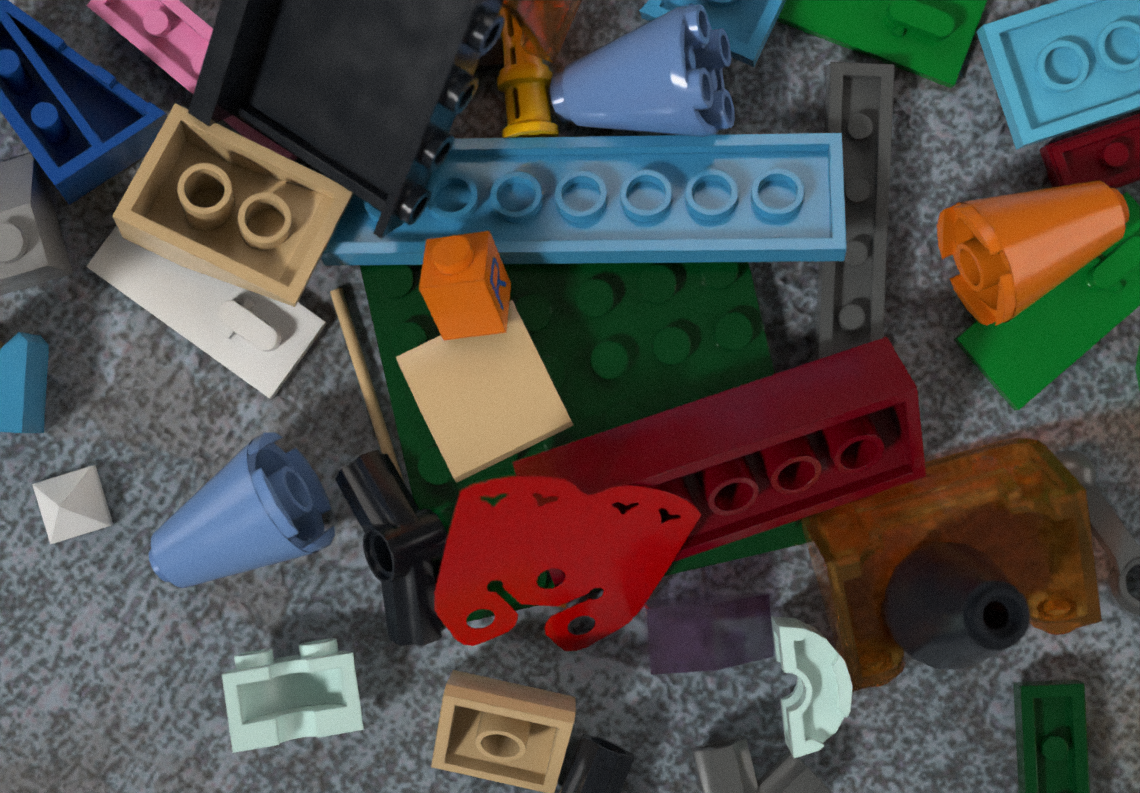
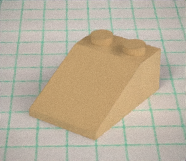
M175 103L113 214V219L122 237L180 266L296 307L354 193L334 180L217 123L207 126L190 115L188 109Z

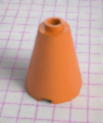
M1090 181L955 203L953 206L940 212L937 223L938 247L942 259L952 255L954 257L960 274L949 278L967 311L979 323L987 326L996 322V326L1012 320L1122 239L1125 234L1126 223L1129 220V209L1123 195L1117 189L1110 188L1102 181Z

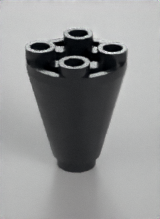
M930 541L923 544L920 548L911 551L894 568L885 590V599L881 605V617L884 624L890 629L895 642L910 658L935 669L962 670L1014 646L1025 635L1029 627L1030 609L1024 595L986 553L965 543Z

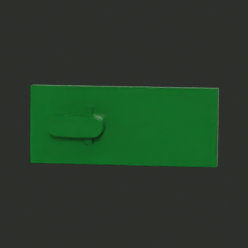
M786 0L777 22L886 64H893L894 67L952 88L955 86L987 0Z
M1128 192L1122 194L1129 209V220L1126 223L1125 234L1122 239L1009 322L996 326V322L986 326L975 320L953 339L1014 411L1020 410L1140 306V206Z

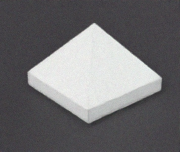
M96 465L32 484L50 544L113 525Z

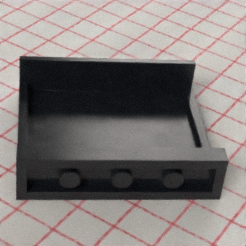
M222 0L188 113L207 126H211L233 115L382 212L373 234L382 239L404 223L408 225L414 224L426 209L431 198V191L426 189L430 176L445 161L454 143V136L449 134L456 115L460 114L470 103L478 87L479 80L473 76L481 55L486 54L494 45L503 28L504 18L499 15V11L504 0Z

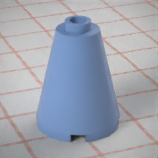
M275 432L263 433L251 440L152 534L149 561L156 575L161 580L171 582L179 588H187L314 554L330 546L335 536V527L324 530L322 514L331 510L329 499L318 476L300 451L295 447L285 453L274 443L283 438Z

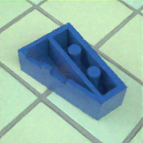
M0 0V111L70 205L147 155L168 116L150 101L147 103L117 81L115 76L99 65L95 66L67 46L62 38L10 1Z

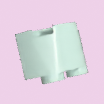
M771 616L776 661L781 663V669L784 673H792L797 676L794 690L788 696L780 698L785 743L793 758H798L819 751L825 746L823 743L837 732L844 717L847 718L851 711L853 685L845 660L815 627L805 624L796 618Z
M327 638L299 644L300 654L274 658L273 649L252 650L234 655L235 668L222 674L232 753L275 746L296 738H320L364 730L353 652L338 651L337 638Z

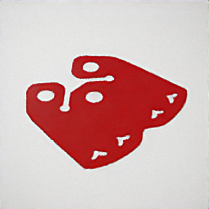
M512 476L473 484L461 490L458 497L436 584L435 611L455 640L463 645L475 646L509 632L518 621V613L496 591L491 592L487 590V586L491 581H502V587L520 604L555 607L589 594L594 588H601L604 591L601 597L597 599L590 598L552 615L546 621L544 627L545 634L564 651H578L587 648L630 623L639 613L674 561L701 517V513L696 506L680 496L667 491L636 485H620L588 495L566 479L547 476ZM508 493V496L498 501L495 506H491L487 501L480 499L482 496L494 498L499 494ZM539 493L544 498L556 496L558 500L538 506L537 499L533 494ZM615 502L622 503L625 506L638 503L637 506L630 508L624 514H621L619 509L612 506ZM664 508L668 511L669 515H680V518L661 522L662 517L659 509ZM560 569L565 573V580L557 587L546 589L537 584L538 576L546 570ZM479 609H488L494 613L495 618L493 622L483 628L470 627L466 622L469 614ZM589 616L595 620V626L587 633L576 635L568 631L569 623L577 617Z

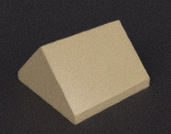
M453 670L443 694L431 767L544 793H555L576 715L575 697Z

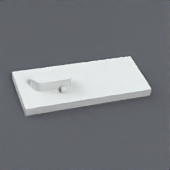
M117 225L86 266L270 399L275 397L327 325L326 321L299 302L296 307L185 268L124 239Z

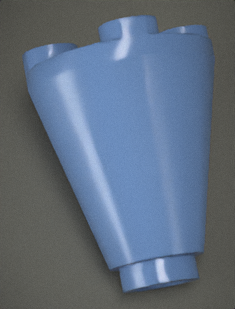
M691 3L679 6L565 66L564 71L554 73L550 82V94L554 111L562 123L574 122L577 126L696 137L715 135L719 130L732 128L735 121L734 106L731 95L724 86L722 69L729 67L731 64L728 36L723 28L712 30L707 13L701 4L694 5Z

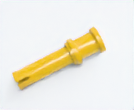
M504 0L499 11V15L504 18L501 30L504 68L499 71V76L497 77L498 90L505 95L508 125L502 130V138L559 137L558 125L551 122L548 88H550L553 72L542 61L537 1Z

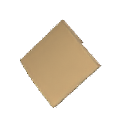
M512 300L509 302L507 333L443 340L440 335L396 357L427 426L456 482L466 479L574 426Z

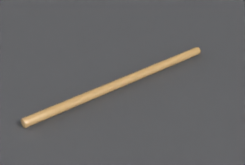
M342 288L332 290L330 294L381 453L388 454L403 480Z

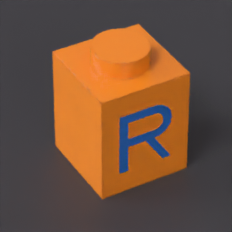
M490 230L426 239L419 290L443 340L507 333L511 282Z

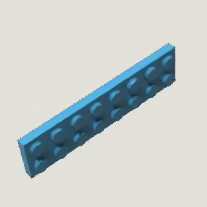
M842 133L722 134L706 137L654 135L454 138L449 155L442 165L433 171L426 189L431 191V198L423 214L414 224L408 225L404 223L381 239L373 234L382 212L354 194L321 259L325 266L423 265L426 239L490 230L503 264L844 261L847 246Z

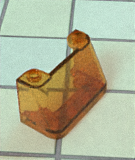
M1010 438L926 461V477L801 519L805 541L836 650L845 660L853 685L852 692L868 687L883 686L903 672L906 665L904 650L895 642L890 629L884 624L881 617V605L885 599V590L894 568L911 551L920 548L923 544L930 541L965 543L986 553L1024 595L1030 609L1029 624L1034 628L1049 634L1061 635L1070 633L1076 628L1102 621L1087 492L1084 486L1045 444L1031 438Z

